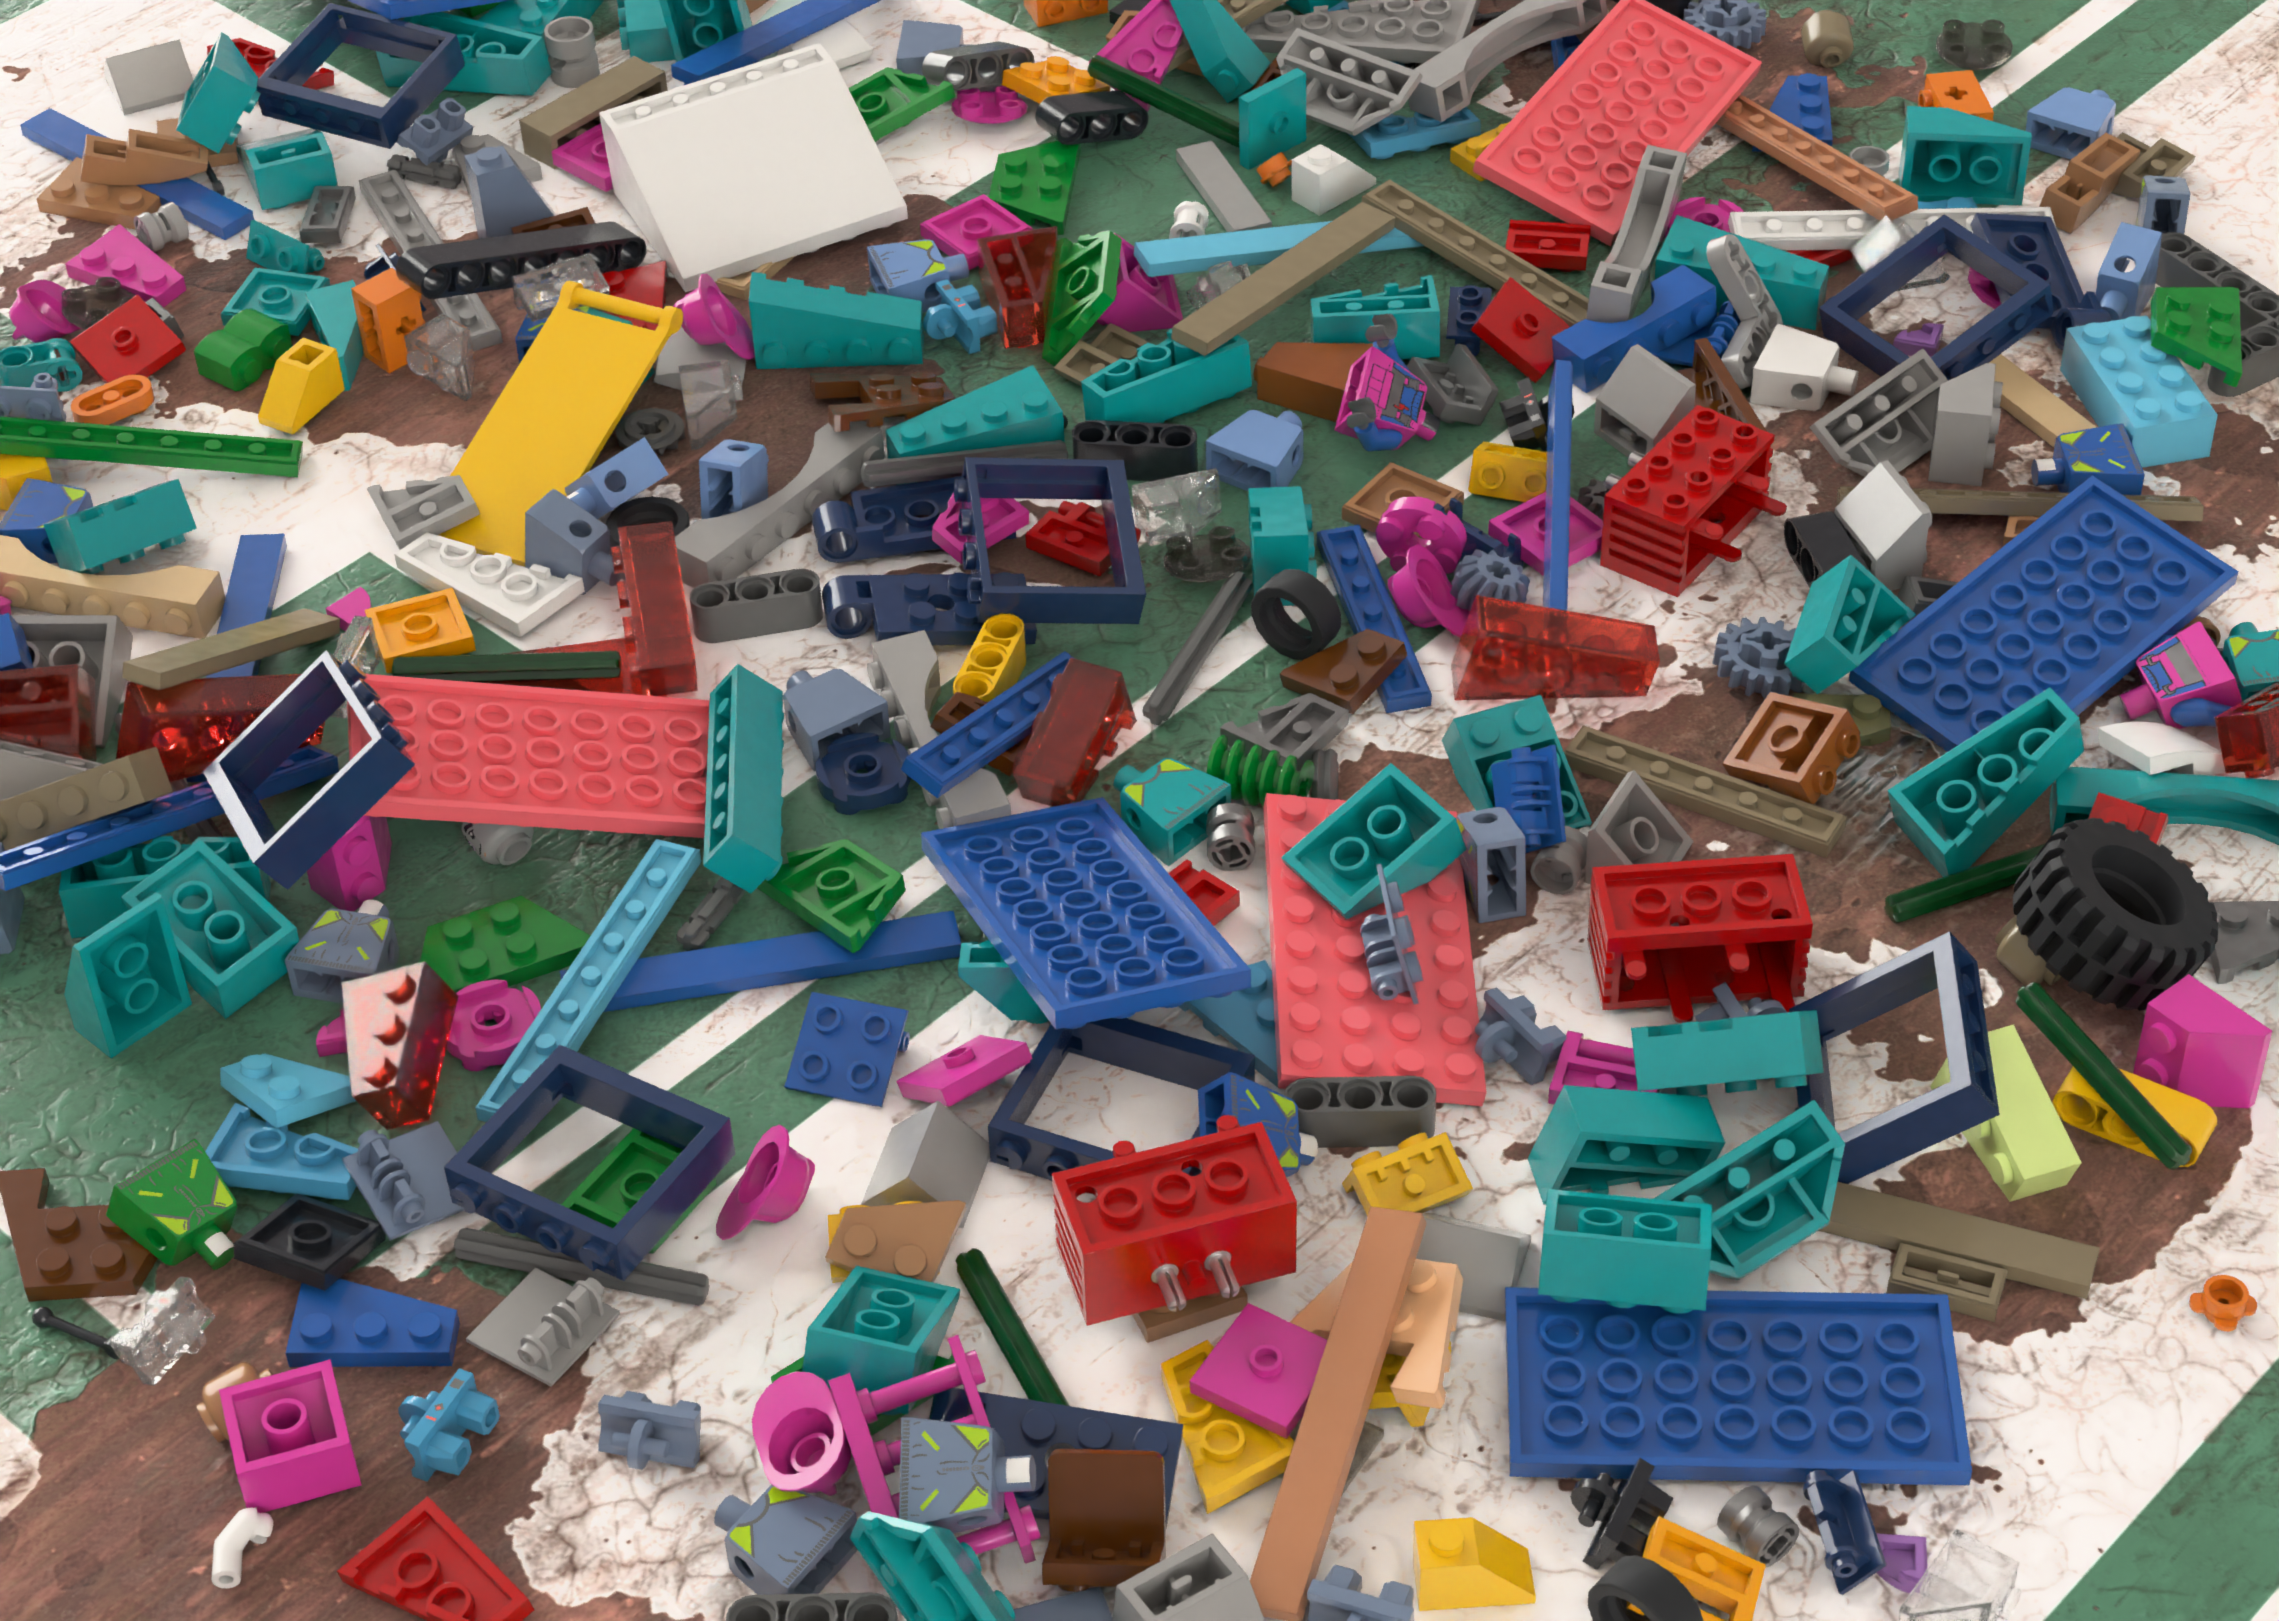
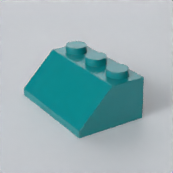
M1548 1189L1538 1294L1550 1295L1557 1301L1567 1303L1577 1302L1581 1299L1606 1301L1609 1305L1618 1308H1630L1637 1304L1661 1306V1308L1668 1312L1680 1314L1688 1313L1692 1310L1706 1311L1711 1259L1712 1204Z

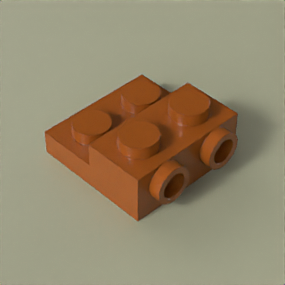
M1769 692L1722 764L1729 776L1766 784L1772 791L1815 805L1821 794L1828 795L1833 791L1837 781L1836 771L1844 758H1853L1857 754L1860 747L1861 733L1848 709Z

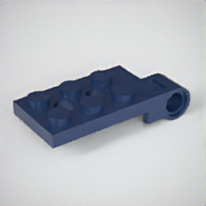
M1989 213L1975 214L1970 224L1975 235L2051 284L2054 314L2036 328L2050 329L2055 344L2060 350L2064 348L2067 328L2083 326L2093 322L2112 321L2109 312L2101 309L2095 292L2086 291L2085 295L2083 294L2051 217ZM1994 283L2001 303L2013 296Z
M962 476L850 492L852 507L843 501H829L820 505L812 516L819 554L829 562L843 563L942 549L932 540V527L939 515L948 508V501L954 493V479H961ZM919 515H929L928 517L923 518L916 517ZM1016 532L1002 540L1017 538Z
M1007 572L990 574L992 586H1027L1024 574H1011ZM971 574L842 575L829 580L822 590L827 628L834 636L843 639L861 636L870 628L873 620L876 642L925 630L932 646L973 645L984 623H978L975 604L968 603L967 584ZM935 608H942L947 611H937ZM1024 623L1025 644H1035L1036 624Z
M951 1388L934 1394L929 1419L951 1422L973 1414L965 1390ZM979 1392L990 1427L994 1428L1004 1441L1005 1457L1033 1455L1035 1459V1490L1013 1492L1019 1508L1030 1505L1034 1518L1049 1520L1048 1468L1046 1461L1052 1451L1056 1449L1156 1451L1164 1458L1165 1521L1167 1529L1183 1437V1424Z

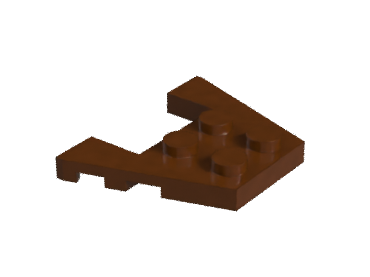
M916 372L911 374V376L810 373V390L815 399L860 397L863 402L861 404L828 405V420L834 432L849 431L850 422L866 421V426L870 428L884 426V417L904 416V421L956 399L943 379L936 377V374L931 372Z
M45 1168L0 1171V1193L29 1302L137 1295L158 1258L106 1216L108 1205L60 1206L44 1209L49 1187V1179Z

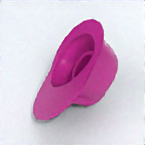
M701 274L698 280L699 287L686 294L673 305V307L680 308L683 311V322L681 325L683 330L699 345L726 343L741 358L746 360L753 359L755 357L753 334L746 320L721 293L712 277L708 274Z
M44 279L35 280L20 286L17 289L18 296L9 310V317L16 327L12 335L15 341L27 338L33 343H38L52 338H62L66 334L82 329L87 324V313L79 300L66 288Z
M1413 545L1407 552V564L1388 580V588L1400 613L1415 626L1428 628L1441 624L1453 635L1461 639H1471L1476 634V624L1473 617H1471V612L1468 609L1457 606L1458 599L1450 594L1452 584L1449 582L1436 557L1422 545Z
M782 1125L771 1127L755 1146L744 1173L719 1213L716 1223V1235L720 1239H731L740 1233L753 1219L772 1223L786 1220L797 1212L802 1205L815 1173V1164L812 1160L789 1146L788 1130Z
M793 1372L781 1376L764 1390L756 1402L752 1416L753 1437L763 1464L764 1473L770 1484L781 1491L822 1492L828 1496H833L837 1493L835 1483L847 1471L851 1460V1449L833 1394L826 1382L812 1373Z

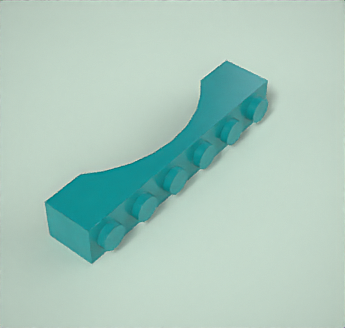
M2068 767L2052 783L2049 798L2051 836L2066 823L2088 819L2098 792L2146 807L2147 810L2159 814L2160 812L2168 814L2169 821L2167 824H2201L2224 827L2252 834L2279 845V780L2162 772L2149 775L2144 771Z

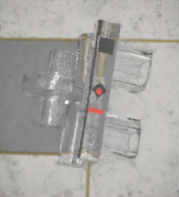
M180 1276L167 1291L156 1290L145 1302V1315L133 1328L123 1327L111 1340V1346L121 1362L132 1366L143 1384L155 1386L184 1352L198 1354L207 1344V1338L203 1331L215 1319V1316L199 1299L195 1291V1283L188 1277Z

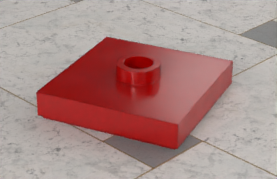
M1510 277L1502 285L1471 328V331L1525 376L1529 377L1531 381L1536 383L1554 360L1552 337L1571 326Z
M138 294L70 341L74 350L105 384L127 375H142L148 378L186 351L183 342Z

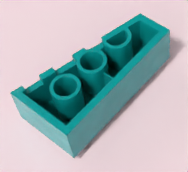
M1034 365L885 430L888 459L1055 440L1065 442L1063 411Z
M159 836L153 838L149 844H136L61 871L59 894L71 938L90 936L127 912L128 908L122 902L121 896L192 844H180L177 840L173 839V836ZM198 837L193 841L192 844L201 839L270 903L271 883L269 875L253 864L239 837Z

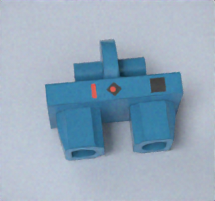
M947 279L936 282V289L941 294L942 300L941 304L931 306L927 310L923 320L924 330L931 338L937 340L954 336L968 354L979 352L980 338L997 333L996 312L990 305L981 308L978 291L972 284L955 289Z
M459 1368L440 1394L436 1391H431L425 1399L414 1395L407 1396L398 1407V1414L406 1424L400 1431V1436L404 1439L406 1449L415 1460V1466L411 1470L413 1477L427 1482L436 1470L459 1476L469 1462L472 1452L469 1439L461 1437L466 1429L482 1435H489L499 1421L500 1414L497 1401L477 1391L473 1373Z

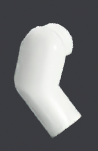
M256 1507L242 1509L237 1512L215 1539L211 1578L215 1586L227 1589L233 1588L240 1583L242 1555L248 1541L262 1544L267 1541V1537L272 1533L273 1519L268 1513H258Z

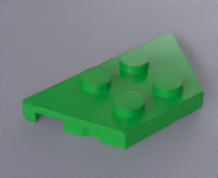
M889 67L848 88L875 143L885 135L900 127L907 126L914 119L956 97L953 86L948 81H943L939 86L928 84L926 77L915 73L905 74L901 70Z
M1057 140L998 154L989 198L1027 225L1032 226L1035 223V219L1051 224L1052 233L1064 235L1081 151L1080 144L1064 145Z
M1110 230L1098 232L1093 236L1090 234L1080 235L1076 243H1072L1067 238H1061L1057 241L1042 359L1053 366H1056L1116 298L1122 239Z
M2156 287L2151 300V346L2180 358L2184 363L2198 370L2206 362L2226 373L2223 383L2237 387L2242 375L2239 288Z
M848 839L825 843L813 849L805 848L788 852L789 863L781 864L779 871L771 880H764L757 887V889L852 953L861 949L906 891L901 873Z
M523 896L502 901L428 926L412 995L415 1015L419 1018L451 1007L453 1005L452 997L459 990L477 982L505 980L508 987L571 966L591 935Z
M633 1128L561 1205L614 1228L683 1150ZM716 1177L649 1252L650 1254L655 1253L717 1185Z

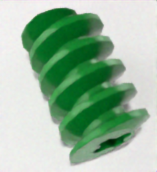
M1226 735L1218 737L1213 744L1208 759L1207 774L1231 784L1232 800L1238 801L1243 798L1245 804L1252 806L1260 804L1263 808L1266 793L1307 797L1315 772V765L1312 761L1307 760L1299 772L1297 771V757L1289 755L1283 766H1279V751L1272 750L1266 760L1262 761V746L1255 744L1248 756H1246L1245 741L1237 739L1230 751L1227 750L1228 737Z

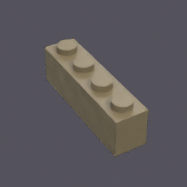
M633 56L519 120L524 153L553 169L559 168L553 164V150L600 124L599 112L668 91L665 71Z
M157 747L119 758L0 801V842L3 843L5 851L172 793L173 790Z

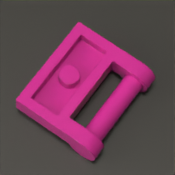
M1567 1031V1039L1563 1043L1549 1087V1104H1555L1564 1085L1638 1091L1633 1048L1584 1039L1583 1033ZM1660 1089L1644 1090L1642 1092L1660 1093Z

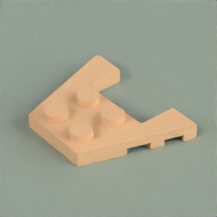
M1415 1260L1386 1354L1407 1357L1390 1386L1397 1403L1441 1409L1445 1403L1446 1392L1443 1387L1444 1373L1450 1370L1452 1357L1448 1349L1450 1334L1456 1331L1463 1286V1277L1457 1264ZM1352 1263L1299 1312L1290 1323L1328 1340Z

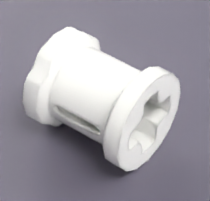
M1196 201L1180 203L1174 211V225L1170 229L1169 239L1180 238V235L1181 237L1205 235L1204 230L1209 222V212L1206 207Z

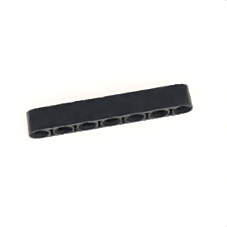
M609 221L411 248L405 251L398 259L396 275L398 279L426 298L439 299L596 276L609 271L618 272L635 268L644 260L647 246L645 241L616 222Z

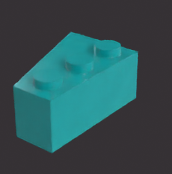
M1850 555L1812 582L1784 665L1790 669L1796 679L1804 682L1816 694H1819L1858 667L1884 641L1894 635L1902 625L1911 620L1916 614L1857 559Z

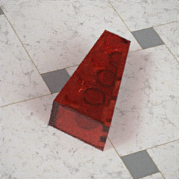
M672 521L618 527L619 546L611 547L614 574H622V581L616 582L619 608H627L628 613L627 617H622L625 645L633 644L634 652L627 653L630 679L640 681L642 695L646 696L698 691L696 660Z
M1476 595L1451 663L1454 701L1527 699L1537 695H1541L1542 699L1646 696L1660 663L1655 626Z
M301 674L198 678L162 690L128 682L116 760L157 747L169 782L203 774V771ZM325 722L297 749L308 745L321 744Z

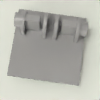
M535 1267L466 1338V1342L552 1387L620 1315V1311L602 1302L601 1295L604 1293V1288L596 1279L589 1277L586 1281L579 1280L571 1286Z

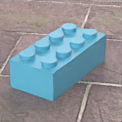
M2147 315L2140 317L2131 316L2126 319L2102 323L2093 322L2066 329L2060 366L2061 372L2098 427L2123 423L2142 468L2210 456L2217 413L2178 358L2151 346V320Z

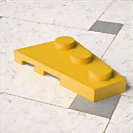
M1205 1340L1161 1363V1378L1176 1423L1183 1424L1182 1441L1206 1513L1209 1514L1284 1473L1295 1441L1290 1435L1286 1439L1190 1393V1379L1214 1349L1213 1345L1208 1340Z

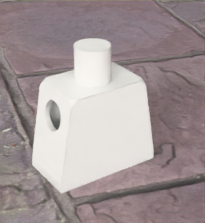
M1777 324L1753 368L1750 403L1817 411L1821 409L1830 391L1852 396L1858 381V371L1838 367L1840 347L1837 343Z

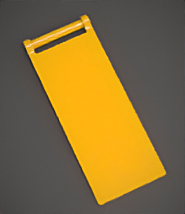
M566 281L562 286L557 305L450 475H460L475 501L480 515L438 536L475 546L476 553L481 555L500 553L510 556L513 564L525 567V512L553 488L567 497L565 487L589 472L671 335L678 332L681 328L683 311L672 306H666L663 309L584 289L581 283ZM583 305L654 323L658 326L656 331L573 309Z

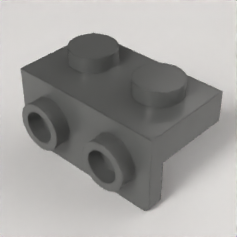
M1457 344L1447 363L1412 357L1407 366L1412 374L1425 382L1428 388L1425 399L1432 407L1433 414L1436 417L1450 424L1459 421L1481 426L1489 409L1495 402L1498 388L1466 345Z

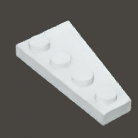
M428 532L394 554L396 566L401 571L437 591L453 588L460 604L519 637L585 592L583 578L568 574L562 579L552 576L550 568L533 564L528 569L512 564L510 556L495 553L494 555L477 554L475 546Z

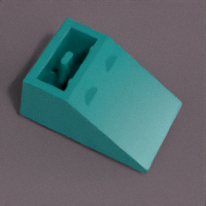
M311 128L236 146L262 210L269 208L279 209L286 207L290 203L311 199L314 187L338 186L332 152L321 131Z
M1541 695L1452 720L1442 738V743L1456 779L1476 811L1495 808L1492 764L1512 758L1511 750L1515 748L1530 747L1532 752L1550 745H1556L1565 826L1575 829L1591 826V818Z

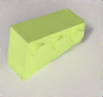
M2014 1024L1989 1031L1988 1038L2000 1115L1967 1129L1962 1134L2009 1202L2065 1186L2082 1162ZM1946 1058L1930 1088L1932 1090L1951 1081L1948 1058Z

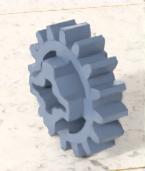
M1699 0L1698 3H1689L1688 9L1684 10L1683 21L1735 48L1741 45L1749 49L1751 48V42H1761V36L1765 35L1767 18L1765 17V9H1759L1758 2L1747 3V0Z
M1746 617L1741 619L1740 627L1732 623L1727 624L1725 633L1719 632L1713 656V664L1718 665V677L1730 676L1728 684L1730 688L1741 685L1745 687L1746 696L1757 692L1761 693L1764 700L1769 692L1788 696L1791 689L1801 693L1804 682L1796 679L1790 669L1784 665L1796 628L1787 631L1783 629L1784 621L1779 620L1775 624L1768 623L1765 617H1760L1758 624H1752Z

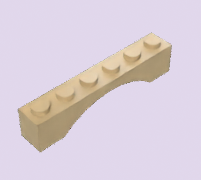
M0 535V595L12 600L11 607L57 615H117L124 625L128 627L198 639L206 638L222 614L225 593L219 571L176 565L157 571L132 575L85 574L62 569L45 562L27 550L18 538Z

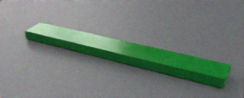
M0 416V454L298 477L303 456V441Z

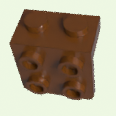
M1056 1449L1052 1451L1048 1459L1050 1540L1042 1561V1585H1058L1060 1589L1070 1592L1084 1591L1092 1586L1116 1587L1118 1584L1166 1559L1164 1458L1159 1452L1100 1449Z

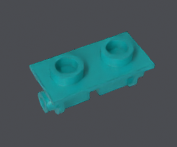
M251 220L246 259L267 269L301 274L320 271L324 267L325 259L318 249L310 248L305 243L260 222Z

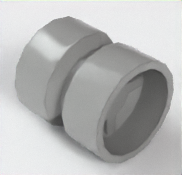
M567 16L555 19L546 25L544 35L552 71V82L565 88H577L599 76L600 71L597 53L594 50L596 43L592 22L579 16Z

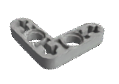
M1727 234L1708 242L1707 258L1712 271L1741 320L1721 360L1738 387L1744 389L1752 386L1753 368L1776 325H1783L1777 306L1741 242L1735 235Z

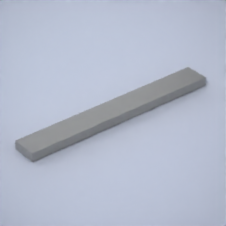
M396 170L359 180L362 195L401 255L411 248L444 244ZM477 293L429 299L463 354L503 343L501 330Z

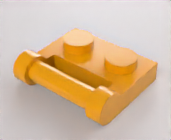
M1658 1516L1650 1529L1642 1557L1656 1562L1671 1572L1688 1589L1694 1599L1730 1614L1728 1621H1752L1766 1565ZM1627 1601V1609L1640 1615H1645L1639 1608ZM1700 1609L1704 1621H1725Z

